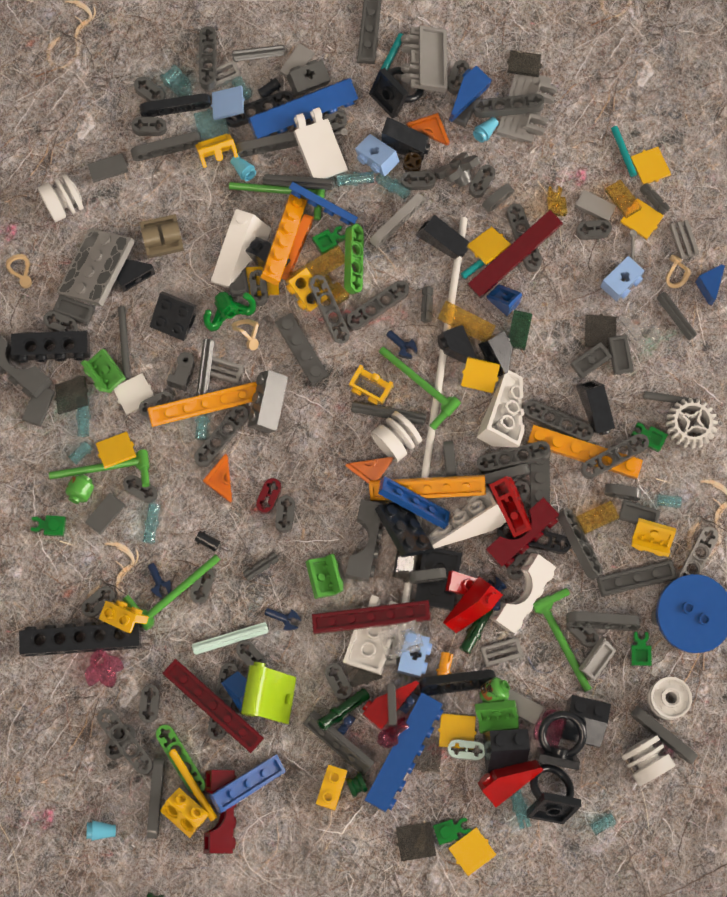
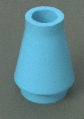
M491 117L489 120L476 126L473 131L474 138L481 143L488 141L495 128L499 125L498 120Z
M239 155L231 159L230 163L234 166L242 180L250 181L254 178L256 170L252 164L242 159Z
M94 820L87 822L86 839L94 841L115 837L116 825Z

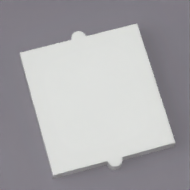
M143 373L119 384L114 389L118 398L117 402L122 405L126 415L139 410V405L142 401L154 396L151 391L152 387L150 384L148 385Z

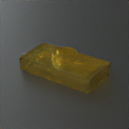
M621 179L605 188L606 194L617 205V208L626 219L641 210L642 206Z
M609 501L578 515L576 518L584 534H588L618 520L620 517L612 501Z

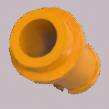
M441 652L439 667L436 669L437 676L451 674L450 667L453 654Z

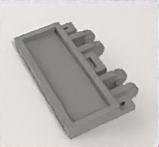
M411 26L410 35L405 34L401 37V41L404 43L401 46V51L410 54V64L401 66V71L404 73L401 75V80L410 83L411 88L446 93L448 89L447 30L427 26H419V28Z
M517 68L508 96L540 94L544 97V103L552 104L554 103V97L539 92V90L555 94L558 89L550 84L552 78ZM516 102L513 104V106L516 108H519L523 105L520 102ZM541 111L502 116L496 135L520 142L532 143L534 137L532 134L542 136L545 131L541 127L529 124V122L545 126L548 120L540 116Z

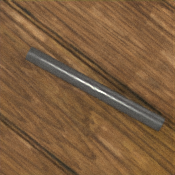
M119 306L118 317L123 375L126 377L125 380H129L131 375L125 306Z

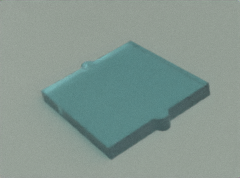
M207 109L204 112L194 113L197 131L200 133L202 141L226 133L229 134L226 118L214 120L213 110Z

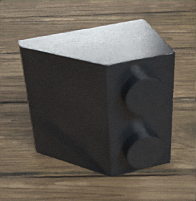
M572 695L567 700L566 711L576 714L583 721L587 731L585 745L600 748L608 725L611 704ZM564 719L561 739L577 742L579 732L576 725L572 721Z
M528 729L495 730L482 733L486 773L528 761L530 751Z

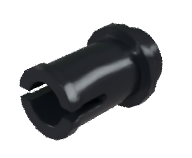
M271 78L270 82L257 91L262 98H265L273 92L279 91L281 85L276 78Z
M199 531L194 540L197 542V545L202 544L213 552L217 550L221 542L206 534V531Z

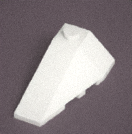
M236 209L211 282L229 288L230 284L239 277L248 263L253 261L245 250L256 237L267 241L272 228L254 214Z
M510 370L502 376L481 422L476 438L495 447L520 446L525 431L524 425H522V416L524 415V409H522L523 377Z
M487 486L486 495L469 497L466 500L468 503L461 510L457 508L453 512L454 516L449 520L448 526L445 529L438 526L427 536L434 549L493 531L506 522L496 499Z

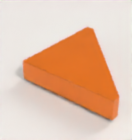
M438 113L406 123V126L444 145H449L450 143Z
M224 454L203 479V482L231 503L232 492L228 455Z
M392 456L347 463L345 466L369 484V481L380 480L395 458Z

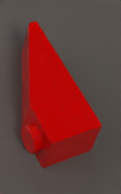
M505 476L490 484L489 486L513 537L515 538L532 530L521 496L512 477Z
M479 576L443 623L455 633H458L491 611L503 594Z
M418 681L396 689V712L419 685ZM387 693L375 698L373 702L369 700L362 708L365 711L362 716L380 731L388 723Z
M532 760L493 770L483 775L477 783L491 803L498 807L540 774L543 768L537 760Z

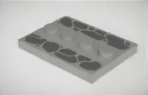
M89 228L57 293L71 299L103 307L135 241L131 237Z

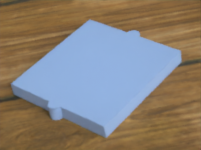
M242 86L212 92L211 107L213 108L214 120L244 113L245 99Z

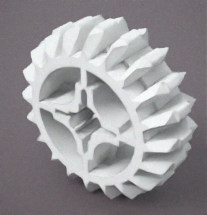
M692 398L688 399V403L685 399L681 400V404L676 402L675 408H671L669 410L670 414L666 416V419L669 420L666 422V426L671 427L667 430V433H673L671 440L677 438V445L683 442L684 448H687L690 444L691 449H694L696 445L701 448L703 443L707 445L710 442L709 439L712 440L714 438L713 433L717 432V428L714 426L718 424V421L713 420L716 414L710 413L713 410L712 407L707 409V402L701 405L700 399H697L695 403ZM694 411L696 413L693 415H689L687 413L684 414L682 412ZM700 416L703 417L706 424V428L704 427V424L701 423ZM696 418L693 426L688 429L690 421ZM677 419L680 420L679 422L683 425V432L680 430L678 426ZM694 432L701 434V436L692 437L688 436V434Z

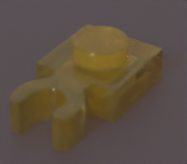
M549 186L546 199L547 212L551 210L557 217L566 216V198L560 197L562 187L558 186L557 192H553L552 187Z
M325 275L337 305L347 300L349 293L338 282L333 284L331 277ZM317 280V283L320 286L322 282L321 280Z

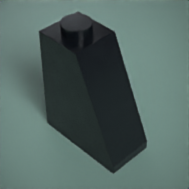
M386 118L381 141L394 149L397 154L406 155L409 152H416L423 160L424 155H428L431 144H428V136L392 118Z
M436 215L427 219L416 233L418 238L453 259L459 256L462 258L468 251L466 246L469 244V241Z
M592 380L576 385L593 432L599 433V435L610 433L611 429H615L604 384Z

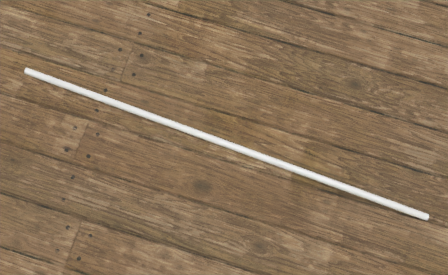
M461 217L458 233L465 238L468 219ZM460 256L454 259L443 332L451 329L462 259ZM441 349L434 387L440 393L442 391L447 355ZM434 397L429 425L438 416L440 402ZM428 426L421 478L429 477L436 431ZM415 514V517L417 518V520L419 521V523H420V525H421V523H422V517L417 516V515ZM417 555L408 557L402 603L410 602L412 584H410L409 573L414 572ZM406 624L398 625L399 655L402 654Z

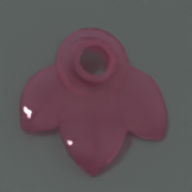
M95 651L90 657L91 665L85 671L87 684L91 687L100 681L103 685L113 688L116 683V672L124 669L122 661L116 656H109L105 651ZM99 657L104 659L102 664H97Z
M550 709L544 712L542 720L537 722L534 727L535 740H539L538 732L542 721L549 714L557 710ZM562 719L553 721L547 729L546 737L550 746L559 745L564 723Z
M401 717L397 719L396 726L382 730L378 734L377 743L384 748L396 746L398 744V736L409 728V725L405 722L406 718Z

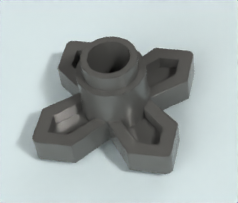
M462 152L451 160L449 164L441 166L434 173L438 179L446 178L448 182L454 181L459 187H462L472 181V174L469 169L474 168L481 162L478 156H468L467 153Z

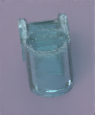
M175 64L171 65V69L165 74L160 75L162 82L178 97L193 94L190 79Z

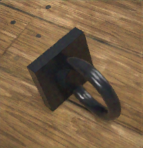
M394 67L388 71L385 68L379 70L369 92V95L392 119L398 116L404 103L415 102L424 93V89H417L415 94L408 96L409 92L393 77L396 74H404L401 71V67Z
M553 712L542 721L539 727L538 738L542 748L537 747L536 757L538 762L579 770L580 761L577 754L586 743V727L583 721L572 712ZM568 719L576 725L579 737L573 748L567 749L556 745L550 746L546 733L553 721Z
M541 765L543 771L530 781L531 791L537 800L526 810L527 818L564 824L581 807V799L573 798L574 786L565 771L554 765ZM546 772L557 775L565 784L566 796L547 792L542 793L538 787V777Z

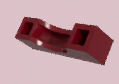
M544 497L528 512L532 530L528 531L523 537L514 540L500 536L486 548L485 553L500 569L504 566L508 568L515 562L514 557L518 553L522 555L530 548L528 544L531 541L537 542L544 535L543 531L547 527L551 529L558 523L559 513Z
M235 770L205 771V792L212 794L236 779ZM236 804L220 813L216 825L204 833L203 854H233L236 846V839L233 837L236 827V817L234 816Z

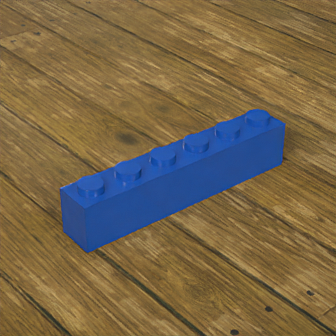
M347 78L250 116L247 119L255 139L271 136L270 134L276 131L277 134L288 131L287 127L294 125V128L297 127L293 119L296 115L303 113L305 120L310 118L313 121L310 114L313 109L320 108L322 113L327 112L331 114L338 111L337 107L344 105V108L354 105V100H357L358 97L351 78Z
M421 693L364 800L365 802L385 813L387 809L392 810L397 801L394 798L396 792L402 791L406 783L403 780L406 773L411 774L415 766L413 762L415 756L418 755L420 757L425 747L422 744L425 737L430 738L434 727H432L434 720L439 721L444 711L441 709L442 703Z

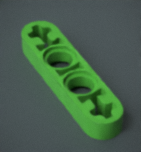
M359 224L350 225L345 231L344 288L349 294L361 292L363 287L364 231ZM352 246L355 247L356 254L353 253ZM352 263L355 265L356 272L352 269Z
M168 725L160 726L156 731L157 740L185 786L193 794L168 754L175 745L181 748L179 756L183 762L191 764V775L195 772L197 773L194 779L197 782H202L200 788L203 793L205 791V780L175 731ZM163 729L166 731L170 730L168 736L171 740L176 739V742L170 743L167 747H165V744L168 741L164 737L160 738Z

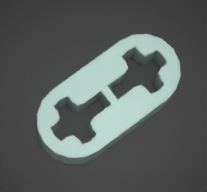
M453 740L447 747L448 754L455 759L477 761L485 755L484 745L476 741ZM458 743L460 748H465V751H459L458 755H456L451 750V747ZM475 746H478L482 753L475 757L473 752H468V749H474Z

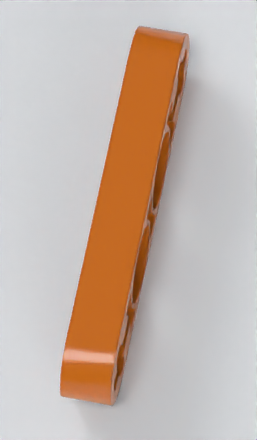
M304 214L288 256L291 261L284 268L281 277L283 280H287L293 272L314 220L313 216Z

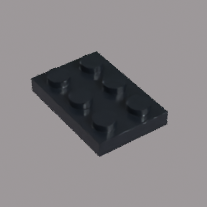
M396 503L381 504L375 508L402 558L430 553L434 549L413 512Z
M435 548L430 553L422 554L420 570L445 568L448 579L449 571L459 573L462 553ZM447 579L417 584L415 601L429 600V605L432 608L452 611L456 593L446 591Z

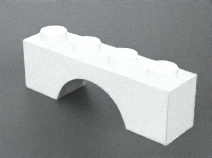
M531 553L521 568L525 577V589L522 595L510 603L500 602L501 609L493 611L490 619L509 632L515 633L523 624L524 617L532 611L533 603L542 595L544 586L553 578L556 567L539 554Z

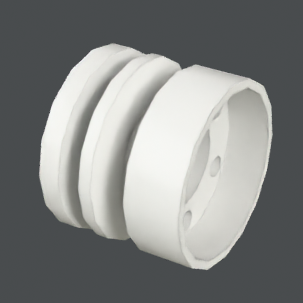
M66 174L62 175L65 183L63 185L58 178L55 179L57 186L55 189L49 183L37 188L55 223L66 218L65 208H68L72 214L76 213L73 204L77 206L79 211L84 209L77 187Z
M395 411L391 415L392 419L389 417L386 419L388 428L380 424L371 432V436L387 457L393 456L395 458L393 462L398 463L407 455L405 447L413 450L414 444L418 445L422 439L414 425L402 414Z
M658 735L640 741L621 756L624 761L630 757L633 758L634 761L627 765L628 768L638 766L639 769L632 776L639 787L676 766L669 754L659 756L658 752L664 748L663 744L654 748L653 744L660 740Z

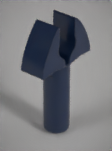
M393 331L387 332L386 336L400 347L399 357L412 359V355L407 353L406 348L412 349L417 354V347L413 339L410 342H404Z
M151 563L148 565V569L155 582V587L150 590L158 598L163 599L160 593V586L166 588L169 594L172 590V584L170 580L167 582L163 581L156 565Z
M495 577L496 584L491 580L488 581L499 592L507 588L505 583L498 577ZM500 599L493 607L494 611L501 609Z
M266 608L264 614L283 622L285 625L284 631L299 629L288 621L296 619L301 622L299 615L291 609V612L285 615Z
M412 692L400 710L407 714L419 696Z
M349 714L344 718L338 731L345 735L356 718Z

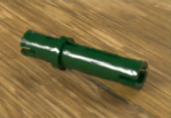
M493 608L474 621L471 628L467 629V635L459 647L461 651L467 654L471 653L477 639L480 640L481 632L489 620Z
M362 688L339 706L332 707L329 713L317 720L319 728L324 731L327 730L331 725L336 722L339 723L345 715L369 700L370 695L367 690Z

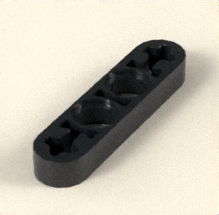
M282 91L244 105V119L239 114L234 116L236 121H233L231 117H227L226 123L232 128L248 124L247 118L250 117L246 114L248 109H254L256 111L255 114L266 111L263 108L265 103H271L273 107H276L275 100H277L278 105L284 103L282 98L291 101L293 97L291 93Z
M202 93L144 102L139 105L142 117H156L206 109L211 106L210 96Z
M507 522L497 528L498 537L501 536L511 540L520 538L519 536L512 538V533L503 535V531L500 529H503L505 526L511 531ZM543 531L549 540L547 545H541L538 541L535 542L534 540L528 544L529 547L557 554H565L571 548L566 536L548 531ZM552 537L555 538L554 542L560 543L563 540L567 547H564L563 550L557 544H554L553 548L550 547Z
M479 670L426 677L419 682L420 692L429 696L481 689L484 683L496 677V674L493 670Z

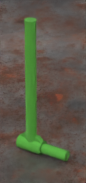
M229 183L230 190L290 194L292 191L289 187ZM305 188L324 198L325 190ZM319 205L317 208L314 207V220H321L322 207Z
M385 347L379 350L381 355L442 404L441 413L429 425L433 430H436L457 409L461 402L454 396L448 398L443 396Z
M144 449L139 450L135 458L106 469L103 463L52 471L49 472V478L51 480L136 466L141 471L142 487H149L148 470L150 468L148 451Z
M215 554L149 611L143 610L142 614L149 618L147 624H141L146 631L153 627V617L221 559ZM129 595L123 598V601L128 603L127 606L129 608H139Z
M564 588L551 596L547 595L533 603V610L535 613L545 616L584 692H587L592 688L585 675L579 670L580 666L550 611L554 602L570 595L569 590Z

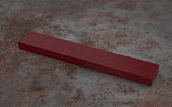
M549 210L468 283V286L481 299L561 227L563 222Z
M429 600L312 614L314 635L431 621Z
M176 658L162 673L248 752L252 753L265 739Z

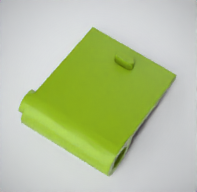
M254 662L253 665H249L241 714L289 724L296 677L266 668L265 663Z

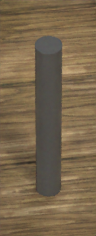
M644 391L643 395L644 399L670 403L678 402L680 404L682 399H685L687 403L689 399L687 397Z

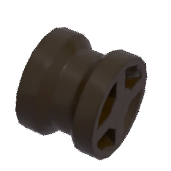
M416 152L406 154L403 161L404 171H420L421 156Z

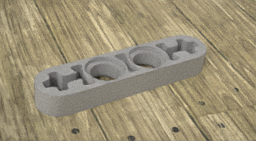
M420 193L413 196L371 237L370 243L376 248L380 247L423 206L426 198Z
M706 527L700 532L677 578L682 575H691L687 572L689 564L696 566V574L700 575L719 537L715 528ZM711 532L713 539H710L706 545L703 544L707 537L705 534ZM696 548L704 549L705 556L703 558L696 556Z

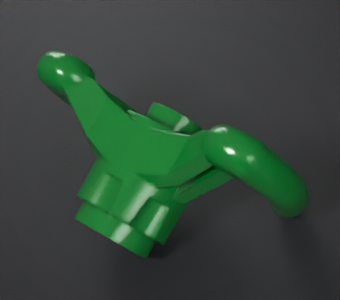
M227 292L218 293L215 296L214 304L217 310L212 323L210 321L211 310H205L203 316L205 327L211 332L217 331L226 319H231L238 314L252 315L256 311L255 299L249 293H243V298L249 303V306L234 301Z

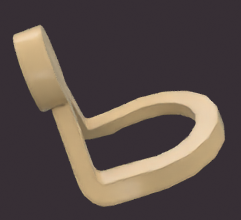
M24 254L10 257L6 261L8 272L20 279L19 283L22 288H29L32 285V280L28 276L30 268L28 257ZM18 259L25 261L26 266L23 276L10 267L13 261Z
M671 255L669 259L674 264L666 274L665 281L669 287L679 288L686 283L691 275V270L681 263L682 259L680 257ZM676 265H679L685 270L683 278L678 283H671L670 276Z
M243 319L231 324L234 331L241 332L247 338L246 344L248 349L256 350L258 348L259 342L255 339L259 326L258 322ZM241 324L253 326L251 337L246 331L237 326Z

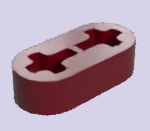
M270 478L264 483L256 502L257 510L261 514L272 512L281 492L279 480ZM275 483L277 490H273L270 495L268 485L272 486ZM266 498H269L268 505L270 507L262 509L260 503H264Z

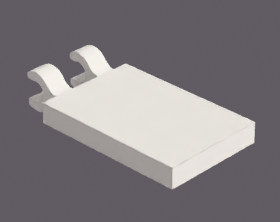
M320 108L313 109L310 112L314 124L306 126L303 113L296 115L293 119L298 129L293 133L310 176L312 178L328 179L347 172L348 168L328 119H322Z
M372 595L368 607L379 606L381 599ZM390 601L389 605L398 603ZM398 625L354 630L343 663L381 675Z

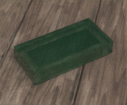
M514 310L508 336L513 348L525 351L533 314Z

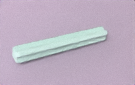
M266 622L193 643L192 650L195 655L242 640L267 634L269 630Z

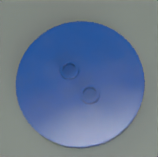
M698 574L681 576L671 581L661 592L656 605V620L663 637L673 647L687 653H704L718 647L727 637V592L712 578Z

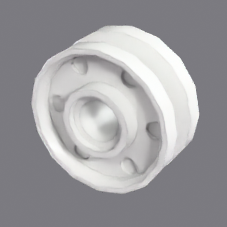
M665 677L650 687L647 694V703L656 717L663 720H674L683 716L690 709L692 693L689 686L683 680L676 677ZM666 694L673 696V703L666 701Z

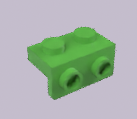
M101 349L89 361L83 360L81 362L84 367L83 371L93 379L95 388L100 392L111 393L126 379L105 349Z
M334 554L306 561L315 599L336 596L343 591V580L340 578L339 565Z
M515 700L475 704L480 733L519 729V713Z

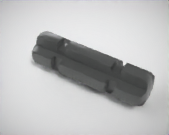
M645 183L640 188L641 193L647 195L646 198L655 208L658 207V211L664 215L669 211V205L666 202L663 203L664 200L655 190H651L652 187Z
M427 286L422 288V295L424 296H422L421 312L423 313H421V321L424 323L432 321V314L430 313H432L433 297H431L433 296V288Z
M274 552L267 555V558L264 557L252 565V568L243 571L244 577L250 581L255 577L254 575H259L268 569L271 564L277 563L279 561L277 555Z

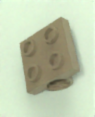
M176 214L139 222L148 259L184 251Z

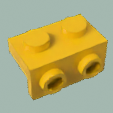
M638 518L632 535L631 546L639 551L645 550L657 556L669 557L676 528Z
M117 600L116 602L105 601L99 619L120 630L131 633L135 623L147 624L149 617L142 614L143 610L136 607L129 608L127 607L128 603Z

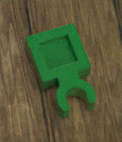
M342 226L336 227L333 233L327 229L312 237V241L321 255L338 246L336 241H345V234L342 236L338 235V232L342 231Z
M637 423L635 427L639 428L641 433L633 431L631 436L636 434L646 435L649 440L648 448L659 453L668 434L652 426L647 430L642 423Z
M46 515L45 521L39 517H32L33 522H39L38 527L30 528L32 532L38 533L44 530L45 536L64 537L66 517Z
M638 632L633 633V640L636 645L630 646L631 666H652L651 646H646V642L649 639L648 632L644 633L643 640L638 638Z
M467 818L460 819L455 825L452 819L434 825L433 829L438 844L442 845L459 839L457 835L459 832L462 834L469 833L471 831L470 828L467 830L461 828L462 822L467 821Z

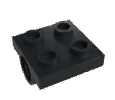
M162 291L159 294L149 327L184 341L195 321L197 305Z

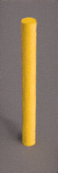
M176 749L171 750L168 754L201 807L209 813V820L211 822L218 818Z

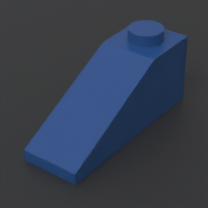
M477 65L472 70L469 68L462 75L464 78L449 118L450 122H453L491 84L492 80Z

